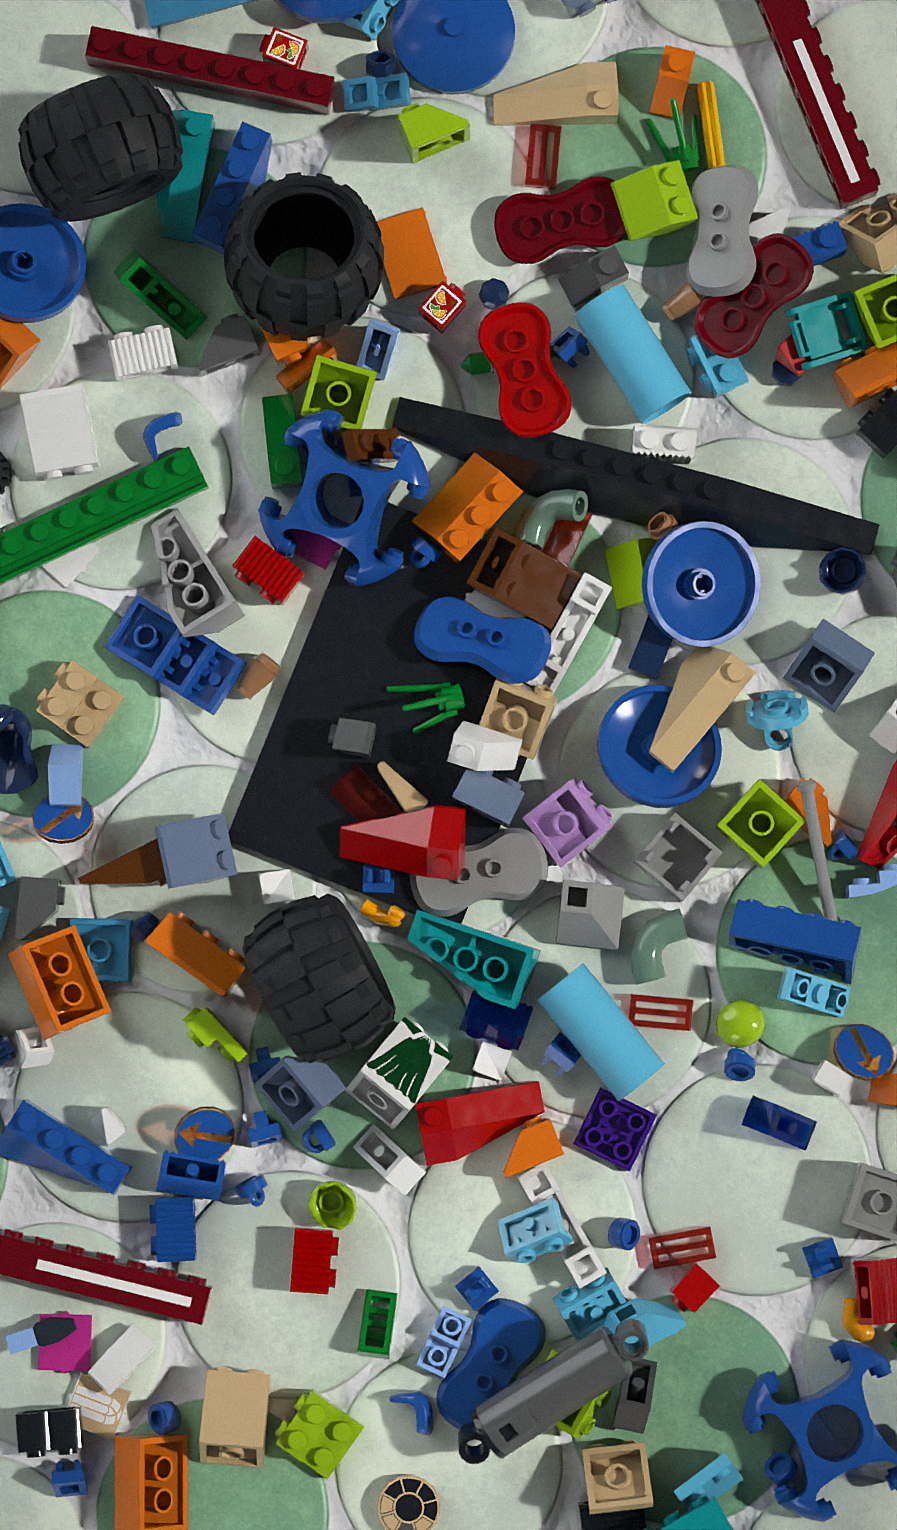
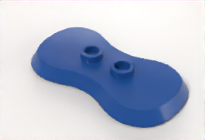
M453 596L440 597L431 601L421 612L414 631L415 645L427 658L439 662L473 663L484 668L499 680L512 684L526 683L535 679L545 667L551 651L550 634L540 623L521 617L499 618L490 616L477 609L468 601Z
M504 1298L492 1300L480 1309L473 1323L471 1343L465 1357L441 1381L437 1391L436 1399L439 1413L449 1424L460 1430L464 1424L473 1422L471 1410L515 1382L519 1374L540 1354L546 1338L545 1326L541 1318L533 1310L517 1301Z

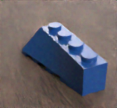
M242 121L193 230L192 235L195 242L224 254L225 237L229 227H231L234 213L246 197H252L254 190L258 188L257 186L266 181L272 147L271 133Z
M754 899L738 900L729 931V945L767 958L771 957L773 953L778 955V958L784 961L785 964L795 967L797 964L804 963L814 968V973L827 976L829 971L841 975L840 981L851 985L860 943L861 927L848 920H839L838 922L827 920L822 915L816 913H808L807 915L796 913L793 909L785 906H777L776 908L765 906L762 902Z
M29 1100L22 1101L0 1138V1156L106 1190L112 1195L117 1193L133 1168Z

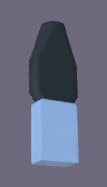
M49 1318L36 1322L33 1327L7 1334L5 1338L10 1354L38 1345L45 1347L60 1342L77 1330L74 1318Z

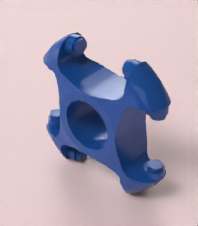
M326 409L296 421L287 428L284 436V443L286 445L299 448V445H305L306 442L309 450L303 486L287 516L280 514L282 507L279 505V501L265 496L264 500H262L258 512L264 532L272 547L279 554L285 557H293L295 555L298 543L295 542L296 537L289 535L292 528L323 535L348 549L359 560V564L355 563L354 566L350 565L344 579L356 587L368 585L396 572L401 568L404 559V553L400 550L389 548V551L384 550L381 556L377 548L383 511L391 494L400 480L408 482L406 489L410 491L409 495L423 500L427 496L429 487H431L419 452L411 441L403 438H395L390 452L393 453V458L398 460L395 468L372 463H349L346 451L332 443L327 436V431L332 433L335 429L339 430L343 422V416L337 411ZM333 473L346 474L355 480L362 490L364 499L363 510L354 523L339 521L325 507L323 498L324 485Z
M844 1339L834 1342L832 1346H829L834 1361L839 1360L841 1364L850 1361L849 1369L843 1376L815 1394L781 1402L774 1401L771 1398V1394L778 1392L777 1386L781 1385L775 1371L760 1374L753 1384L742 1416V1422L749 1434L764 1428L763 1424L766 1422L764 1414L767 1413L775 1414L785 1425L797 1446L804 1483L799 1492L796 1491L794 1485L789 1486L788 1483L779 1485L773 1489L775 1492L774 1496L777 1503L788 1511L800 1517L819 1522L830 1520L837 1514L830 1500L826 1502L825 1498L816 1501L817 1493L831 1480L852 1468L873 1462L891 1461L895 1467L887 1470L888 1475L885 1476V1479L891 1491L897 1490V1448H891L886 1443L871 1420L862 1386V1379L866 1370H869L871 1376L876 1375L877 1378H881L892 1373L891 1365L888 1358L877 1350L864 1344ZM833 1404L846 1406L852 1410L857 1418L859 1427L857 1440L852 1448L842 1455L827 1457L817 1454L810 1447L807 1438V1428L810 1419L815 1412L824 1406Z

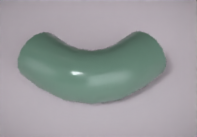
M564 489L553 490L536 498L524 511L517 525L514 537L539 551L542 550L547 532L554 523L563 520L580 522L584 519L588 509L587 495L583 491Z
M680 908L664 912L648 920L636 934L630 951L631 968L636 985L666 977L662 964L663 950L673 942L688 938Z

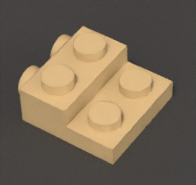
M74 660L69 665L63 662L54 674L57 682L52 689L44 688L36 699L35 703L39 705L36 711L87 748H90L125 697Z
M497 678L479 726L522 739L519 755L533 760L537 754L545 729L549 725L558 697L553 696V690L544 685L536 684L535 688L523 683L512 684Z
M626 1440L616 1446L594 1444L589 1446L588 1449H582L590 1514L653 1507L645 1442L638 1443L636 1440Z

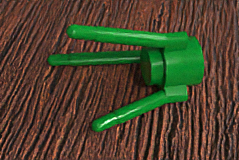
M673 97L670 99L679 146L672 148V155L653 121L648 118L646 123L662 151L666 163L679 160L683 173L698 169V161L701 160L698 150L697 116L695 114L691 115L690 146V144H686L676 99Z
M449 682L429 685L388 686L386 688V691L389 693L440 691L435 693V698L414 702L402 707L403 711H409L437 704L439 711L445 710L413 729L414 734L448 717L458 715L457 709L465 707L459 684L450 686Z

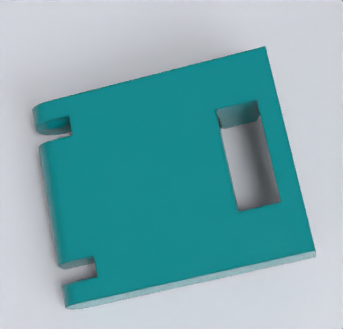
M851 290L785 310L786 317L795 315L796 320L789 322L798 356L799 358L806 356L808 358L807 362L801 364L803 370L868 349ZM840 309L843 311L851 338L845 341L835 312Z

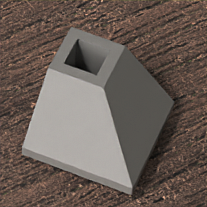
M563 880L556 944L618 950L625 888L599 883Z

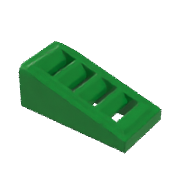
M366 1289L357 1349L359 1356L389 1359L398 1293ZM371 1301L390 1303L389 1309L371 1307ZM374 1314L388 1316L387 1321L369 1319V1316ZM368 1327L386 1329L385 1334L368 1332ZM366 1340L384 1342L383 1348L366 1345Z

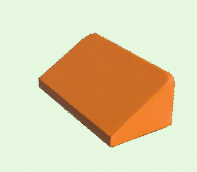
M320 340L306 353L301 355L302 360L286 367L276 375L277 381L288 394L293 393L310 379L317 355L331 359L337 358L336 350L327 341Z

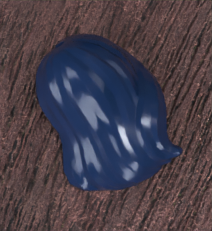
M0 704V794H15L27 789L36 782L38 769L31 755V723L21 710L6 704Z

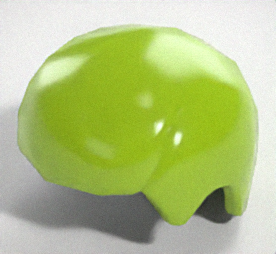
M738 999L728 1003L720 1010L715 1021L719 1037L725 1044L736 1048H744L757 1042L761 1038L766 1026L764 1012L756 1003L745 999Z
M326 1181L319 1184L312 1191L308 1202L310 1215L323 1228L342 1230L353 1222L357 1211L356 1196L353 1191L344 1183L337 1181Z

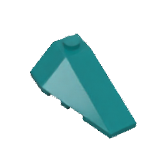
M183 109L172 110L181 136L183 149L181 160L183 167L171 184L156 193L163 238L194 243L192 233L198 221L215 120L212 114Z
M421 910L416 911L407 940L453 973L459 980L474 989L484 999L513 1009L517 1008L532 979L541 952L539 949Z

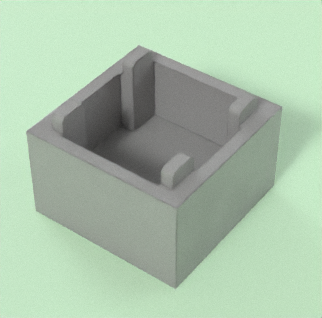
M674 813L633 863L677 900L682 902L723 852L678 814Z
M858 1162L840 1223L897 1241V1174Z

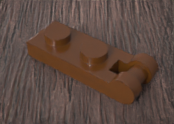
M398 428L349 429L341 432L349 463H391L398 461L393 458V453L390 452L394 439L400 437Z

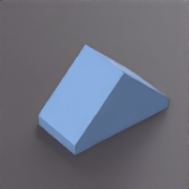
M370 318L356 366L377 371L376 378L384 381L400 339V328Z
M52 744L48 761L50 806H81L83 745Z

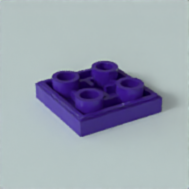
M600 1087L573 1144L630 1172L657 1114L624 1098L618 1101L611 1092Z

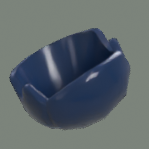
M840 547L831 550L819 564V580L831 593L840 595L853 593L861 587L865 580V561L854 549Z

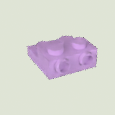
M576 777L569 780L522 817L559 867L565 865L613 827L610 823L613 817L609 810L602 804L597 806L591 798L593 790L584 780L578 781Z

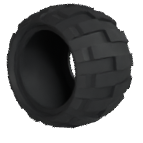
M135 73L107 75L68 88L46 99L29 111L18 129L20 134V142L18 143L20 160L30 187L43 207L50 209L54 218L63 221L75 222L93 219L134 205L171 184L183 167L180 131L170 105L159 89L151 85L149 78Z
M301 172L285 174L283 179L277 181L269 179L257 186L258 188L254 190L252 197H246L242 201L231 220V227L228 229L224 244V268L227 283L233 291L237 304L251 320L257 319L259 326L263 330L275 336L281 333L290 336L291 340L307 341L308 337L321 336L322 339L337 335V332H340L343 325L351 326L365 313L370 299L373 300L378 292L383 277L384 246L378 223L372 210H369L367 204L363 203L358 193L347 184L341 186L335 183L331 176L319 173L316 176L301 175ZM310 247L330 256L338 269L319 278L294 279L275 272L271 269V265L276 258L288 250Z
M325 894L318 898L313 895L291 901L270 912L254 926V932L245 936L243 953L253 981L282 1036L300 1059L312 1063L318 1059H322L325 1062L344 1057L369 1044L385 1030V1024L394 1020L395 1004L384 976L354 919L337 897Z

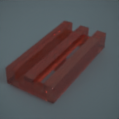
M531 123L525 180L526 187L537 186V188L550 187L549 189H556L561 126ZM536 131H541L538 179L532 178ZM548 132L554 133L550 180L544 179Z
M631 994L628 1018L634 1026L691 1031L694 1000ZM636 1001L685 1005L686 1012L636 1007ZM635 1013L685 1018V1023L635 1020Z
M710 1226L648 1238L654 1269L716 1258ZM704 1234L706 1236V1240L659 1249L656 1247V1243ZM708 1247V1253L659 1261L658 1255Z

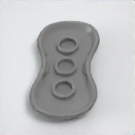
M736 165L712 167L701 172L695 178L690 188L698 219L695 220L696 237L687 261L686 276L692 289L704 296L720 297L738 293L749 285L756 270V257L749 238V222L757 202L759 190L753 173L744 167Z
M507 828L497 832L481 843L465 846L464 868L458 880L423 877L410 873V884L413 896L423 911L439 917H448L484 899L499 898L520 901L533 897L546 884L548 862L544 847L534 833L523 828Z

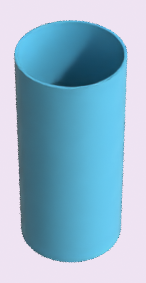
M624 284L604 292L575 313L576 321L641 424L648 423L666 413L692 393Z
M584 963L537 1000L618 1101L634 1091L665 1064Z

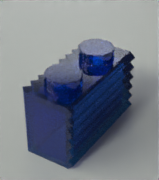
M473 989L459 1030L465 1031L468 1036L474 1039L484 1038L493 1041L502 1049L519 1050L533 1007L532 1005L527 1006L526 1003L522 1004L519 1002L517 1008L513 1009L486 1000Z

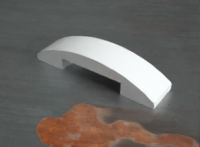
M586 572L584 573L550 635L551 651L545 667L535 679L526 682L534 688L536 684L547 686L553 690L552 695L554 694L612 589L610 585Z
M544 1162L519 1176L518 1179L533 1205L550 1198L558 1201L564 1230L570 1233L573 1238V1242L564 1245L559 1250V1253L579 1289L607 1274L546 1163Z

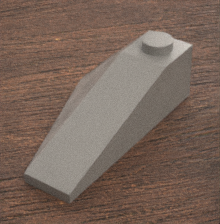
M178 508L151 524L156 553L160 562L162 584L167 598V610L183 637L219 633L245 616Z

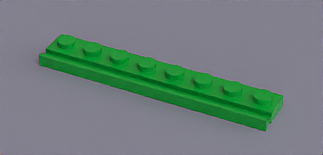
M188 446L0 534V586L209 489L190 447Z

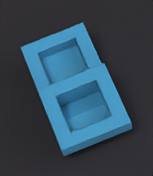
M406 73L389 75L385 78L366 76L342 81L346 112L375 111L411 105L409 75Z

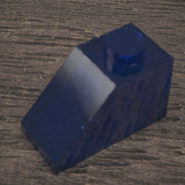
M752 1096L741 1125L806 1151L817 1121L780 1105Z

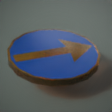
M47 796L35 806L32 821L34 830L41 838L51 843L66 844L85 837L93 827L95 816L92 805L84 797H82L81 806H50L49 796Z
M865 1024L849 1025L842 1029L834 1040L833 1052L836 1062L844 1072L853 1078L864 1081L878 1080L885 1076L893 1065L894 1051L891 1042L884 1033L873 1026Z
M214 1106L198 1107L189 1111L179 1120L174 1130V1143L178 1153L180 1152L182 1155L185 1153L188 1157L190 1155L194 1157L199 1155L200 1158L205 1156L207 1160L212 1158L214 1161L222 1158L231 1149L235 1141L236 1128L232 1118L224 1110Z

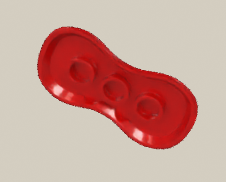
M525 302L507 304L489 312L480 323L478 340L484 355L491 362L498 375L500 384L498 408L503 424L510 432L521 437H536L555 431L565 424L570 416L571 396L566 385L555 372L551 362V327L548 318L539 307Z

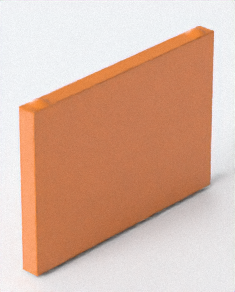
M423 207L377 221L384 246L383 265L391 286L392 296L395 300L436 288L442 281L447 284V277L444 274L426 219V211Z

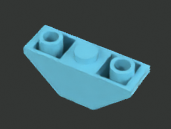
M787 967L784 968L776 999L843 1018L851 988Z
M634 1298L610 1311L603 1325L615 1334L617 1325L626 1319L639 1320L646 1328L649 1348L660 1340L675 1335L680 1329L687 1326L676 1306L640 1298ZM630 1336L625 1339V1342L635 1343L639 1338Z

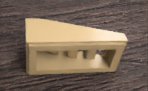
M384 761L377 765L379 773L404 811L409 813L423 810L429 805L428 800Z

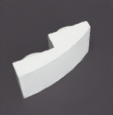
M133 1324L88 1371V1375L108 1395H111L132 1375L133 1370L155 1350L156 1344Z

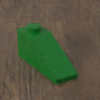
M136 249L114 270L115 275L123 285L186 340L208 318Z
M293 393L262 397L272 490L303 486L299 448H294L284 443L287 428L296 422Z

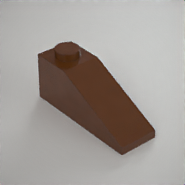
M157 838L79 877L80 884L154 885L159 883L160 887L167 885Z

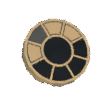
M404 1475L389 1481L382 1489L377 1502L378 1517L386 1530H431L437 1523L440 1514V1502L435 1488L424 1478L415 1475Z

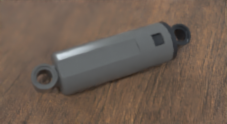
M626 1319L617 1325L615 1334L607 1327L599 1326L472 1409L471 1416L473 1422L464 1424L458 1432V1447L461 1458L467 1463L479 1464L488 1458L491 1449L497 1457L503 1459L631 1376L633 1372L631 1361L642 1359L649 1349V1341L644 1324L636 1319ZM630 1336L639 1338L635 1343L625 1342V1339ZM470 1440H479L481 1442L477 1446L467 1444Z

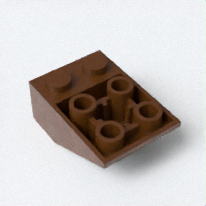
M495 528L467 581V585L469 588L552 630L581 574L524 541Z

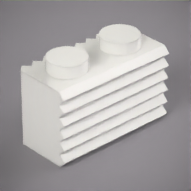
M154 325L145 328V333L133 335L132 332H122L114 335L115 340L108 341L118 382L178 369L169 328L163 329L162 325Z
M634 424L631 453L659 461L662 459L664 462L669 460L671 463L674 460L676 463L679 461L685 463L687 461L690 464L695 457L697 428Z

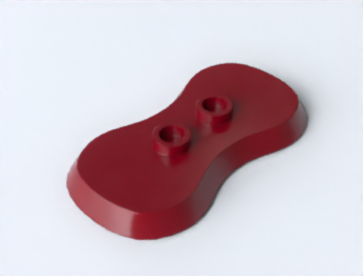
M593 176L578 182L561 193L552 195L518 193L506 198L498 206L494 217L495 234L502 252L513 262L534 264L546 259L554 252L569 246L582 245L599 248L616 244L626 236L627 232L612 190L611 183L614 180L603 176Z
M775 233L760 239L753 246L756 257V270L749 285L738 293L720 297L707 296L701 302L695 313L694 329L699 340L711 352L723 358H736L747 353L756 344L766 321L772 313L780 306L797 298L807 289L813 277L814 264L807 250L792 237Z

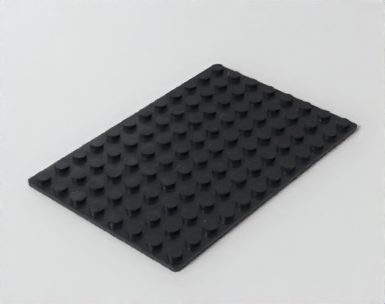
M364 499L361 501L353 523L357 521L362 513ZM387 502L380 524L377 548L381 556L383 551H389V548L402 551L404 559L401 568L380 581L356 587L348 583L344 577L350 565L354 566L355 563L359 564V560L352 552L343 547L228 833L230 841L391 906L395 905L415 915L417 910H423L419 907L413 896L410 873L395 870L394 893L363 892L364 863L340 857V828L346 824L373 818H387L396 816L397 813L405 812L378 771L377 765L381 761H384L428 800V806L463 807L453 802L452 796L467 768L447 761L454 733L463 721L475 725L480 724L497 678L484 668L473 663L439 662L427 658L415 645L414 631L421 612L431 601L445 596L459 597L465 600L466 594L474 591L469 588L467 581L488 541L480 539L457 564L412 523V520L418 515L417 513ZM417 535L426 538L442 551L441 556L436 562L430 560L423 568H417L411 562V553L415 549L411 543ZM420 553L418 559L421 560L424 555ZM579 578V580H578L576 586L574 587V589H573V591H572V593H571V595H570V597H569V599H568L566 605L564 606V608H563V610H562V612H561V614H560V616H559L557 622L559 621V619H560V617H561L563 611L565 610V608H566L568 602L570 601V598H571L572 594L574 593V591H575L577 585L579 584L581 578ZM556 624L554 625V627H553L552 630L549 629V628H547V627H545V628L547 629V631L549 632L550 635H551L552 631L554 630ZM449 682L450 686L459 684L465 707L457 709L458 715L448 717L417 734L413 733L415 727L445 710L439 711L437 704L409 711H403L402 707L414 702L435 698V693L440 691L389 693L386 691L388 686L429 685ZM339 718L375 723L376 733L370 759L333 751V743L328 742L331 725H338ZM519 755L514 770H494L492 777L501 781L507 777L518 782L527 758ZM466 808L465 846L475 845L487 840L499 831L501 825ZM468 907L455 915L442 918L462 924Z

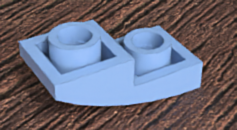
M897 864L883 865L884 871L876 872V884H872V878L853 879V885L845 886L846 899L872 895L897 885Z
M443 1306L415 1367L444 1380L472 1319Z

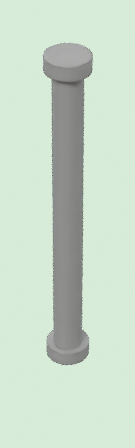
M814 780L802 781L797 783V790L802 794L823 915L827 920L838 922L840 918L836 916L814 795L816 783Z

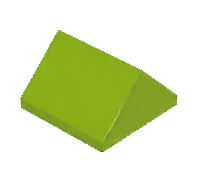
M652 538L634 539L605 549L617 610L645 605L642 594V576L648 555L657 543Z

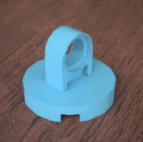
M775 690L761 693V699L754 702L752 698L748 700L745 705L748 724L754 728L764 730L765 742L769 748L775 751H783L789 748L793 741V727L805 721L809 714L806 697L802 695L799 699L795 698L793 691ZM784 730L788 737L785 740L776 741L770 734L772 731Z

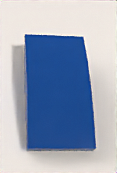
M139 595L136 596L104 647L213 716L247 665V662L219 646L204 635L183 637L169 613Z

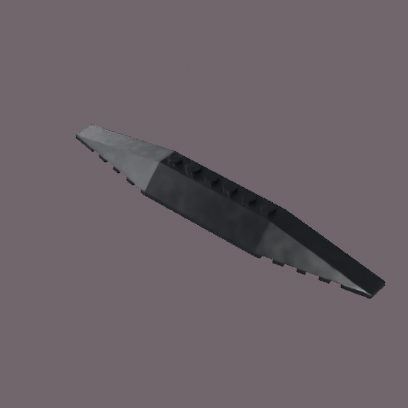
M399 397L392 423V428L396 427L398 431L463 462H466L474 453L478 454L499 469L522 491L532 497L538 498L553 490L571 489L583 491L588 499V512L644 527L648 526L649 521L657 513L665 512L666 514H672L679 525L697 521L715 522L725 525L737 532L750 547L800 549L802 551H831L845 547L854 549L859 554L872 555L880 525L727 478L553 432L536 437L517 436L505 427L502 420Z

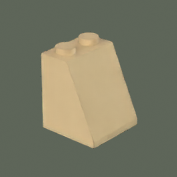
M216 1367L214 1370L207 1369L199 1437L200 1463L263 1468L270 1395V1374H265L263 1371L256 1369L247 1370L246 1373L233 1372L228 1367Z

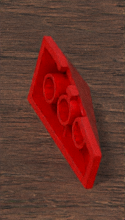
M897 760L892 766L857 854V858L877 869H880L897 853Z
M432 805L425 807L423 810L409 813L405 811L397 813L396 816L382 819L373 818L342 825L340 828V857L423 877L458 880L465 862L466 808Z
M539 1081L416 1103L426 1165L459 1160L524 1124L525 1121L544 1113Z

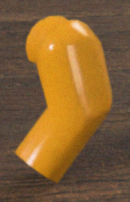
M368 899L359 911V913L376 924L392 928L398 927L401 924V919L405 916L404 911L395 905L391 906L387 912Z
M844 1298L843 1327L858 1342L872 1340L875 1334L874 1327L858 1323L857 1299Z

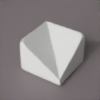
M290 869L259 874L265 906L296 900Z
M38 1027L16 1030L12 1043L16 1049L14 1053L21 1069L51 1063L55 1049L50 1038L43 1040Z
M482 1041L472 1070L502 1081L512 1051Z
M822 1060L811 1080L812 1083L839 1097L851 1080V1075L828 1061Z
M105 1107L91 1121L92 1125L106 1140L107 1146H111L128 1129L110 1107Z

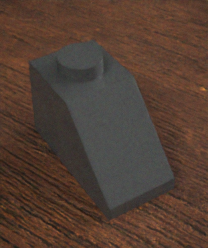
M614 245L588 258L559 278L558 281L573 308L628 280L629 271Z
M238 314L226 316L220 320L221 324L215 326L198 364L202 377L260 355L245 315L240 317Z
M339 718L338 725H331L328 742L333 743V751L370 759L376 733V724Z
M21 876L15 939L26 940L59 912V905H64L66 898V887L61 886V880Z
M639 1359L631 1361L633 1367L632 1375L620 1382L612 1427L643 1434L651 1410L657 1362Z

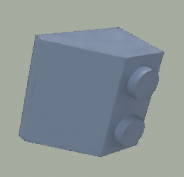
M823 618L783 679L835 713L865 671L875 652Z
M467 768L452 796V801L509 828L525 795V792L520 790L522 785L507 777L503 781L492 777L494 771H476Z
M224 814L202 816L155 827L168 889L208 883L238 875Z
M287 1055L255 1083V1086L294 1133L347 1089L340 1081L339 1076L327 1064L315 1061L309 1063L300 1058Z

